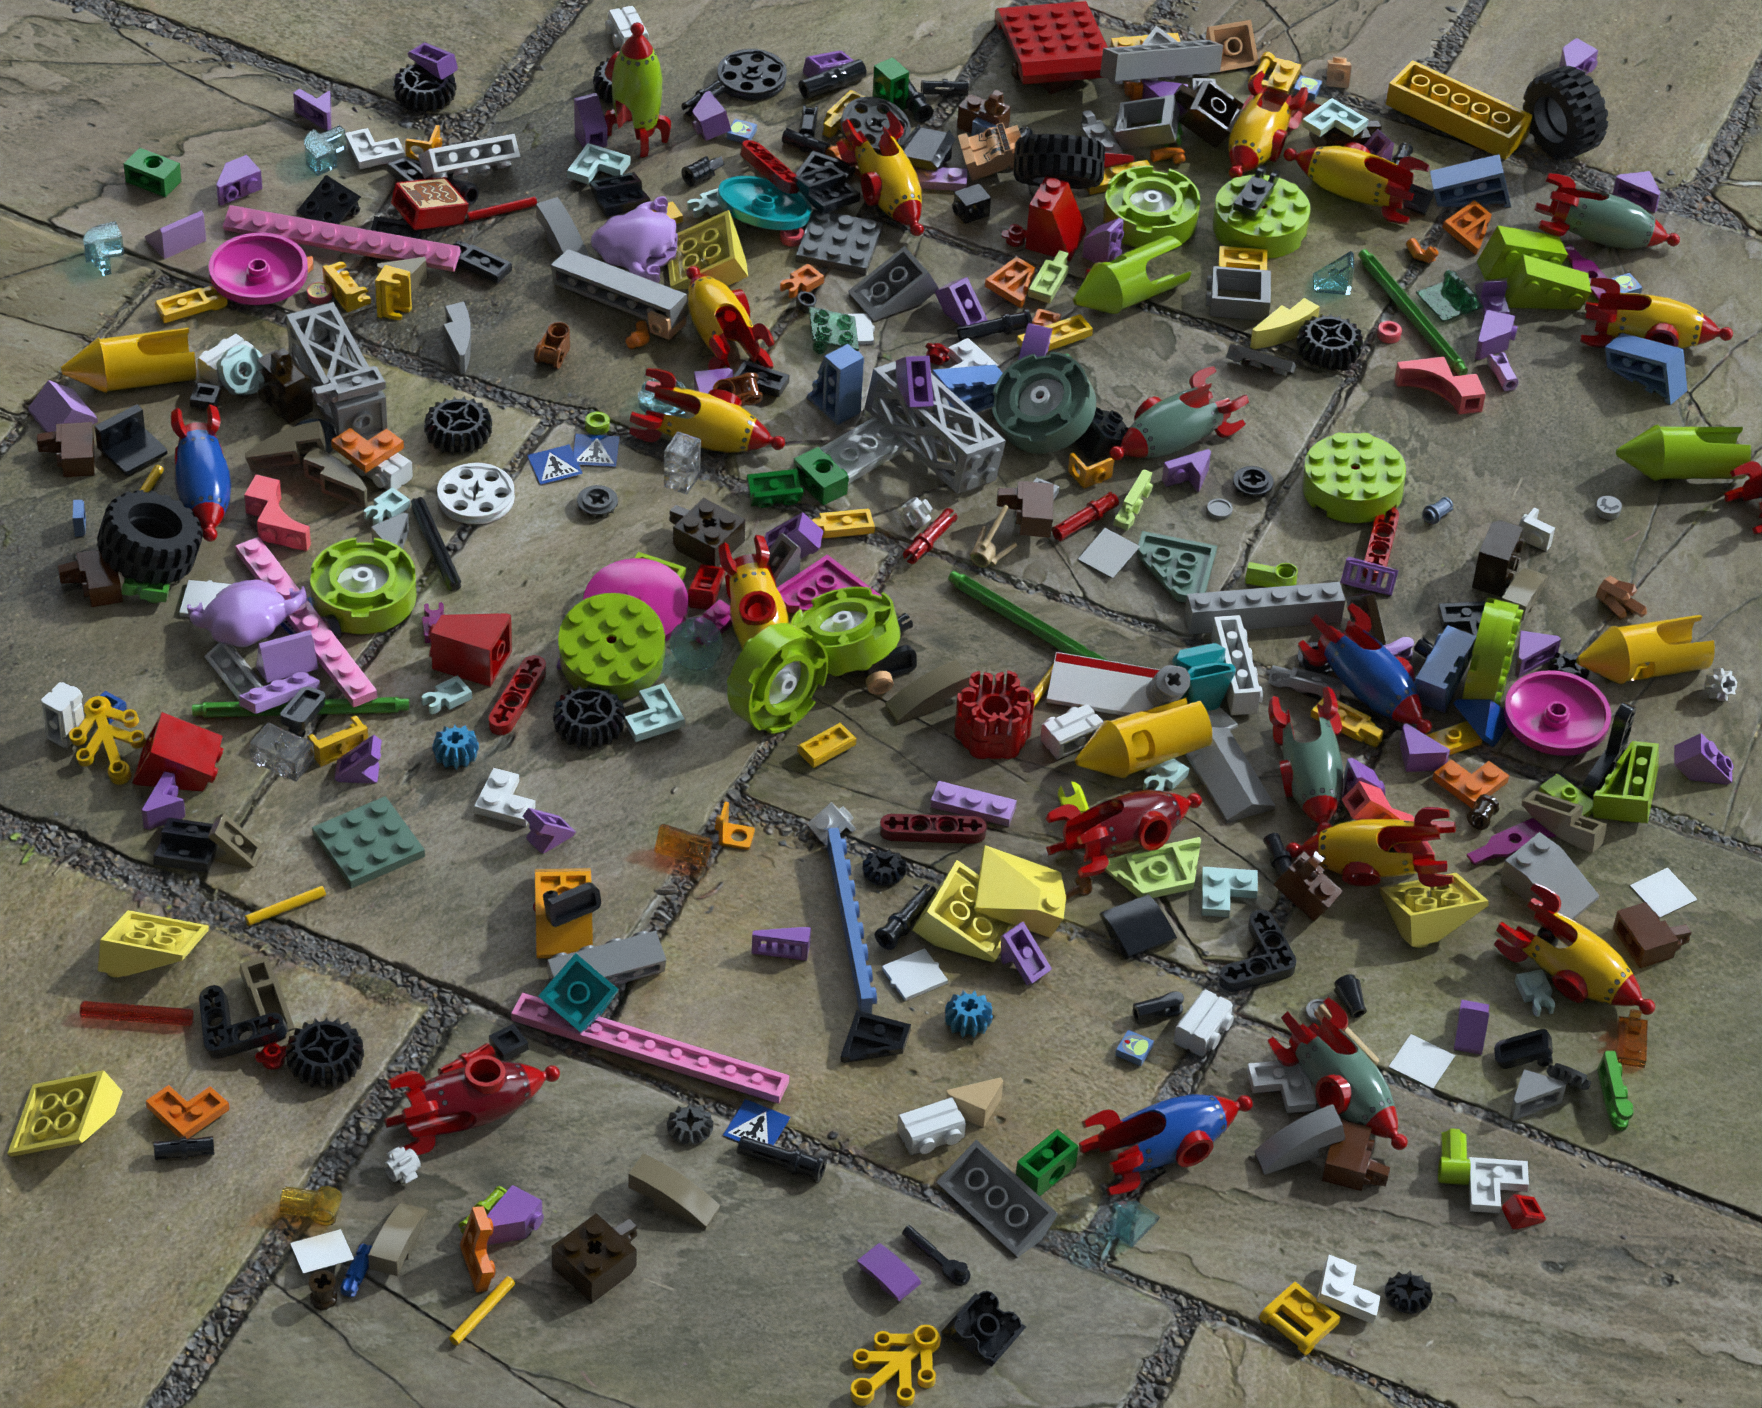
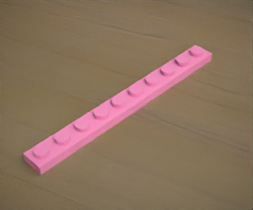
M233 205L229 206L223 223L225 231L241 234L273 233L289 238L297 244L385 260L398 261L425 257L426 267L455 272L461 253L460 247Z
M260 537L235 546L236 554L256 580H262L274 585L276 592L281 594L285 600L291 599L290 588H293L294 592L299 591V588ZM309 601L302 604L296 612L286 617L296 633L311 630L318 662L353 708L378 698L375 687Z
M525 993L521 994L511 1013V1021L778 1104L789 1084V1075L603 1017H598L585 1031L580 1033L542 999Z

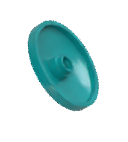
M736 176L725 179L720 183L716 196L720 207L724 211L729 210L734 218L750 225L772 230L801 228L808 223L812 211L810 202L800 192L796 194L782 192L767 178Z

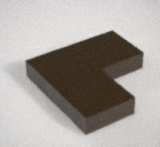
M1374 594L1346 596L1347 606L1353 603L1370 617L1371 629L1368 633L1382 645H1386L1376 596ZM1349 613V615H1350V620H1351L1352 622H1355L1356 620H1355V619L1353 618V616Z

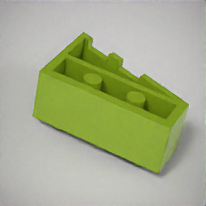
M1497 226L1479 256L1477 263L1484 279L1492 280L1509 278L1523 254L1558 265L1563 264L1568 254L1559 236Z
M1523 254L1507 279L1505 298L1508 308L1581 309L1592 292L1588 273Z
M1632 741L1617 761V766L1612 774L1607 775L1602 788L1593 795V818L1648 824L1659 767L1658 743Z

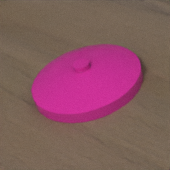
M248 233L229 239L213 252L209 261V277L216 291L227 299L248 305H264L282 301L295 294L304 285L308 275L307 257L303 249L289 238L273 233Z
M631 558L607 565L592 577L583 596V600L598 594L621 593L640 599L649 605L660 618L664 628L665 642L678 633L688 613V594L681 578L668 566L650 559Z
M1548 670L1523 676L1510 687L1504 704V718L1511 732L1527 746L1547 754L1569 756L1590 751L1604 740L1611 722V709L1603 693L1589 681L1571 673Z

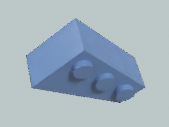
M1499 154L1430 171L1438 207H1465L1474 200L1481 204L1482 207H1489L1490 204H1503L1504 207H1511Z
M1621 333L1605 346L1607 368L1631 382L1638 381L1646 386L1645 390L1651 394L1655 391L1665 397L1664 401L1671 405L1688 391L1682 348Z
M846 344L825 355L817 372L819 375L818 379L813 381V390L806 397L837 425L861 413L864 364L862 354L853 349L849 344Z
M996 365L933 370V375L975 413L994 407L995 396L993 390L998 379L1003 374ZM948 401L950 407L957 409L952 403Z
M1447 625L1443 633L1438 634L1434 648L1427 656L1414 683L1421 704L1444 713L1446 712L1472 658L1476 640L1475 635Z

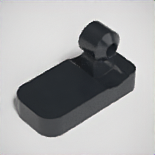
M910 645L896 647L882 660L872 664L871 668L865 670V677L867 678L870 674L878 671H887L892 677L912 672L917 667V654Z
M303 687L280 713V723L289 727V737L298 740L304 737L306 726L325 705V693L312 687Z
M587 882L560 895L554 890L546 891L543 894L546 918L552 926L557 927L598 910L601 906L599 889L593 883Z
M1539 1029L1500 1040L1494 1047L1495 1060L1502 1069H1509L1531 1063L1537 1060V1064L1541 1067H1548V1065L1553 1063L1552 1037L1546 1029Z

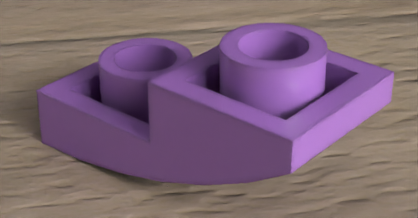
M1028 323L1019 359L1031 354H1035L1036 357L1046 356L1053 329Z
M880 1243L857 1260L860 1269L876 1279L881 1289L898 1301L902 1300L921 1284L916 1274Z

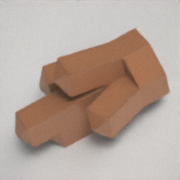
M1611 575L1600 584L1596 593L1597 600L1604 603L1620 620L1626 617V610L1640 617L1647 614L1646 606L1631 598L1637 592L1635 584L1619 581Z

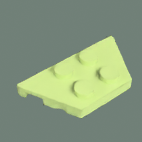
M1200 837L1164 844L1161 848L1153 851L1140 849L1121 856L1108 858L1109 864L1105 871L1138 898L1148 894L1155 898L1193 890L1201 839Z

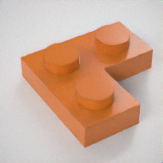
M349 428L333 438L331 446L367 473L404 449V441L387 428L369 440H366Z
M1451 759L1434 772L1432 780L1474 809L1477 805L1476 800L1480 795L1486 794L1491 796L1508 783L1509 775L1490 761L1471 774Z
M170 1085L146 1100L147 1109L179 1138L186 1136L189 1139L229 1111V1103L211 1086L188 1102Z
M484 1206L472 1207L460 1243V1248L476 1292L488 1291L491 1279L495 1276L494 1262L489 1260L487 1254V1243L489 1237L493 1234V1222L491 1218L487 1217Z

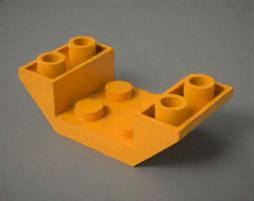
M591 868L535 869L537 959L552 958L558 953L570 954L578 952L582 947L593 945L592 912L554 927L546 918L543 894L546 891L554 890L560 895L572 888L591 882Z

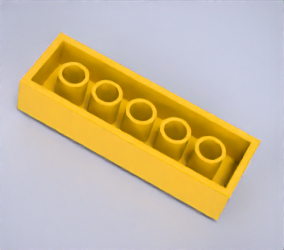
M1413 60L1389 83L1386 99L1387 106L1493 155L1499 154L1500 158L1504 160L1528 138L1533 116Z

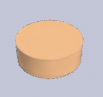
M887 671L874 672L866 679L868 691L875 695L887 693L894 685L892 676Z

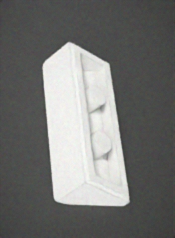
M219 642L204 656L238 700L239 695L245 694L253 688L265 686L233 645Z

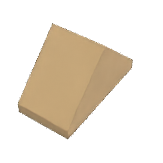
M1000 1077L949 1089L946 1092V1099L953 1098L958 1111L960 1110L965 1120L984 1128L1001 1101L1003 1080Z

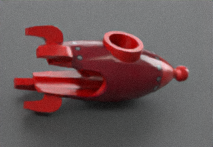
M1142 790L1107 800L1082 813L1072 804L1062 805L1049 812L1045 817L1048 823L1059 820L1067 821L1063 828L1064 841L1047 846L1048 855L1050 856L1065 850L1086 848L1084 862L1091 861V863L1079 868L1078 874L1080 878L1099 875L1107 868L1109 864L1108 858L1121 856L1143 848L1149 851L1161 848L1168 841L1171 832L1183 820L1189 807L1198 808L1202 803V798L1197 793H1191L1185 798L1179 794L1167 791Z
M487 1055L476 1056L470 1059L465 1067L446 1072L425 1081V1078L420 1073L408 1071L387 1080V1084L391 1090L409 1087L403 1093L409 1100L411 1107L403 1109L402 1114L385 1118L386 1128L405 1124L410 1135L417 1137V1139L402 1147L405 1148V1151L409 1148L412 1149L416 1155L425 1154L434 1148L436 1143L435 1135L473 1129L512 1114L540 1090L544 1081L555 1082L558 1080L560 1071L553 1065L546 1067L544 1071H540L529 1065L500 1061L493 1056Z

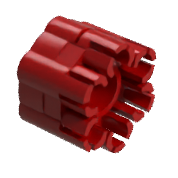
M976 671L970 675L969 687L964 688L957 695L954 735L969 750L970 754L977 759L1015 758L1019 755L1026 740L1031 736L1035 694L1032 692L1029 695L1030 689L1020 687V679L1015 672L1007 671L1006 684H1004V672L997 673L995 675V684L993 685L992 674L984 672L983 682L980 684V671Z

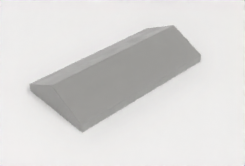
M1212 727L1211 745L1185 754L1226 823L1275 809V804L1229 728Z
M977 1139L937 1181V1184L1017 1257L1043 1239L1058 1215L1053 1208Z

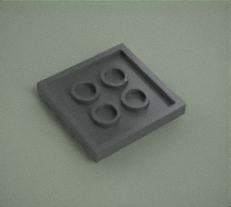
M814 209L796 253V262L866 275L883 231V222L832 212L822 214Z

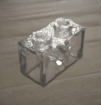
M677 431L664 450L665 488L686 495L689 493L700 477L701 439Z
M267 723L249 743L252 762L295 782L299 780L315 761L312 742L271 723Z

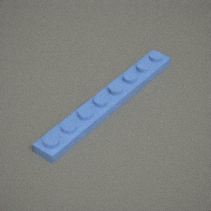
M829 828L827 850L859 1011L872 1014V1004H877L876 988L870 986V982L873 981L871 965L866 966L868 948L867 944H862L861 939H864L863 923L857 921V918L860 917L858 901H853V897H855L854 880H849V876H851L850 859H845L844 855H847L846 839H841L839 828Z

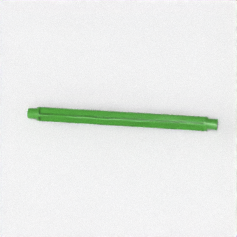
M1367 249L1361 250L1358 257L1362 260V264L1440 357H1445L1450 369L1459 376L1466 375L1468 369L1459 355L1376 257L1369 253Z
M956 571L950 573L948 581L955 584L956 588L974 599H978L984 605L1024 629L1030 630L1033 634L1066 654L1107 660L968 576L959 574Z
M382 697L354 708L347 699H325V705L317 715L399 713V711L409 710V698ZM203 702V704H192V716H203V718L280 716V713L289 702L257 714L239 706V702Z

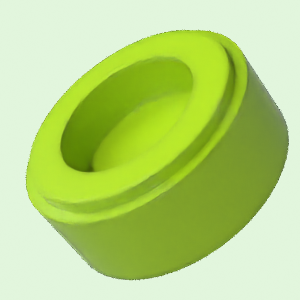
M603 412L589 413L585 417V429L592 435H603L610 429V418Z

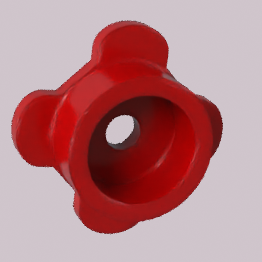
M1011 224L1009 229L1002 231L1001 236L1006 239L1008 245L1019 247L1025 242L1027 230H1024L1018 224Z
M940 343L926 344L925 347L928 349L926 356H930L931 363L942 365L944 361H949L950 357L947 355L949 350Z
M275 1042L264 1045V1048L256 1053V1061L262 1062V1065L267 1069H278L285 1062L287 1046H279Z

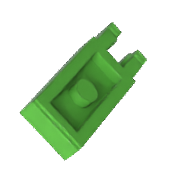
M1605 1051L1597 1068L1604 1102L1612 1127L1617 1131H1624L1628 1127V1120L1634 1114L1633 1104L1627 1100L1628 1090L1623 1085L1622 1065L1618 1063L1616 1052Z

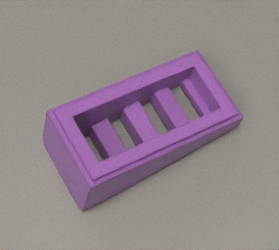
M425 42L408 52L410 59L439 79L446 78L458 69L454 54Z
M841 50L808 56L805 59L803 73L807 77H811L854 60Z
M1348 557L1340 583L1392 596L1399 570ZM1353 566H1358L1355 579L1350 578ZM1364 568H1367V577L1365 582L1361 581V577ZM1374 570L1379 571L1375 585L1371 584ZM1384 573L1389 574L1386 588L1381 587Z
M795 927L753 931L752 953L807 960L811 928Z

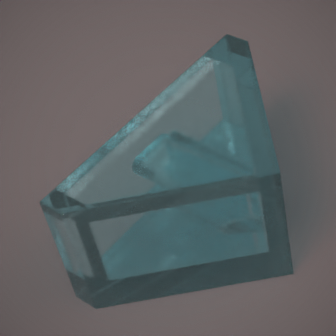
M1350 251L1313 273V290L1316 293L1350 295L1354 273V253Z
M1137 1201L1115 1202L1112 1206L1109 1232L1133 1247L1158 1222L1160 1216Z

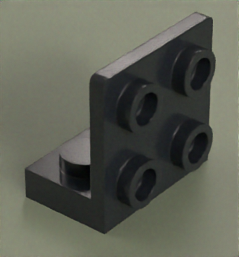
M138 404L94 426L97 448L125 475H129L168 454L167 448L145 429L143 409Z
M1096 407L1090 426L1075 442L1089 460L1097 462L1109 443L1121 445L1123 437L1129 428L1122 421L1123 417L1118 412L1113 410L1105 411Z

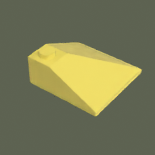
M729 210L677 233L676 258L668 263L670 287L672 289H688L691 279L686 276V270L690 266L698 267L700 274L713 277L726 286L748 277L745 255Z
M985 845L982 852L974 911L1015 926L1020 922H1024L1029 931L1051 938L1064 918L1066 894L1061 872Z
M956 860L922 912L913 931L937 947L995 962L1001 952L1000 936L1015 925L974 911L979 875Z
M1457 873L1446 874L1453 875L1454 882L1445 886L1427 887L1421 884L1419 880L1379 887L1380 894L1401 937L1412 947L1416 948L1426 947L1429 943L1440 941L1488 907V900Z
M128 910L100 939L98 971L105 972L111 977H122L183 961L208 932L209 926Z
M104 1070L33 1084L7 1154L13 1157L83 1143L115 1115L123 1091Z

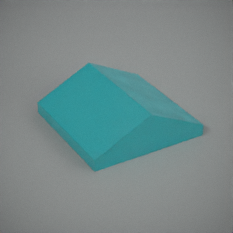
M575 953L538 997L582 1033L602 1015L619 989Z

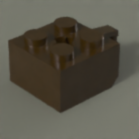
M1203 81L1195 90L1182 84L1174 93L1176 101L1185 108L1178 122L1214 148L1231 133L1244 105L1213 81Z
M1356 107V108H1350V109H1352L1353 111H1355V112H1357L1358 114H1360L1359 111H1358V109H1357V107ZM1368 121V126L1354 137L1336 127H1333L1321 137L1312 132L1309 135L1315 148L1325 146L1343 147L1347 143L1352 142L1364 146L1377 129L1381 131V125L1379 121Z
M284 348L275 350L257 359L258 395L262 402L267 403L278 417L281 416L288 424L313 412L311 378L291 361L288 351Z
M705 498L700 500L691 510L675 505L669 512V521L674 524L673 545L678 552L703 565L716 567L721 565L718 547L724 542L729 545L731 554L745 542V519Z
M1501 520L1492 522L1478 554L1472 588L1496 596H1502L1505 587L1508 588L1513 581L1514 574L1512 571L1517 572L1521 562V557L1518 556V553L1521 554L1525 539L1521 538L1523 527Z
M597 1213L551 1246L552 1268L591 1303L595 1302L631 1275L637 1266V1249L631 1244V1241L637 1237V1225L628 1219L614 1228Z

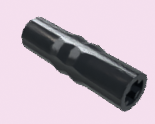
M857 59L844 65L833 67L830 70L800 80L798 84L799 91L805 99L833 91L836 88H841L849 83L865 78L867 75L866 66L862 60Z

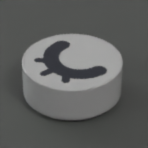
M1602 496L1597 500L1595 511L1603 519H1616L1621 513L1622 504L1613 496Z

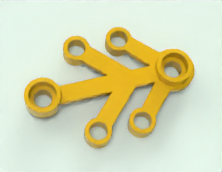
M92 697L84 705V712L86 714L84 720L79 727H75L69 732L72 744L80 746L87 741V733L94 723L97 722L98 725L96 733L86 748H81L77 751V761L83 767L91 765L94 761V755L102 743H104L110 761L108 775L111 782L117 785L125 784L131 778V770L129 765L121 760L114 739L128 743L135 749H140L145 746L146 738L141 730L129 732L109 725L107 718L123 722L127 728H133L138 725L139 717L133 709L121 711L112 708L110 701L106 697ZM129 717H134L132 720H126ZM79 734L82 735V736L79 737V738H74L76 735H79ZM135 738H141L139 741H133ZM88 755V758L81 759L83 756Z
M921 1325L912 1334H890L886 1331H879L874 1336V1348L877 1351L857 1349L853 1353L852 1361L855 1368L864 1370L870 1364L887 1365L870 1379L858 1378L852 1382L850 1389L852 1401L859 1406L868 1405L873 1401L875 1391L899 1372V1388L896 1393V1401L901 1406L912 1405L915 1391L912 1388L911 1361L919 1354L921 1369L918 1372L917 1383L922 1388L933 1387L936 1373L933 1370L932 1353L937 1351L941 1344V1337L936 1328L931 1325ZM883 1339L886 1340L887 1343H880L878 1341ZM892 1345L908 1346L902 1352L888 1351ZM864 1357L867 1360L859 1361L857 1358ZM929 1376L931 1379L925 1380L922 1377ZM908 1394L910 1397L904 1398L901 1395Z

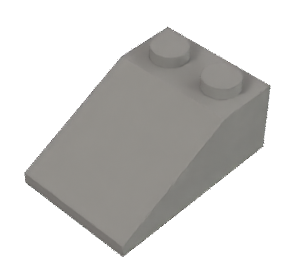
M904 246L852 287L848 293L875 321L922 304L939 287L930 273Z
M1540 832L1505 860L1500 882L1528 902L1532 898L1543 902L1536 893L1530 890L1534 883L1542 885L1560 897L1561 908L1558 913L1574 920L1599 899V894L1564 850Z

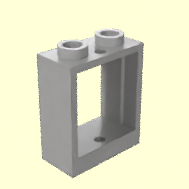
M1175 95L1120 103L1119 113H1116L1117 126L1114 127L1113 134L1114 139L1119 141L1122 150L1176 142L1180 111ZM1162 119L1159 124L1131 128L1132 123Z
M1213 266L1212 276H1207L1206 290H1211V292L1206 294V306H1210V316L1261 321L1269 316L1271 271ZM1218 289L1259 292V299L1218 296Z

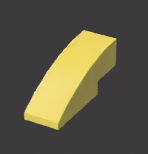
M1303 298L1291 309L1283 305L1253 328L1250 347L1252 349L1266 348L1297 338L1299 329L1303 326L1305 320H1311L1312 316L1318 318L1320 306L1306 298Z

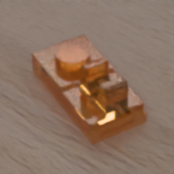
M662 824L659 826L654 852L706 867L713 842L711 838Z
M1630 1009L1628 1017L1619 1016L1616 1056L1618 1063H1621V1065L1645 1068L1648 1020L1641 1019V1010Z

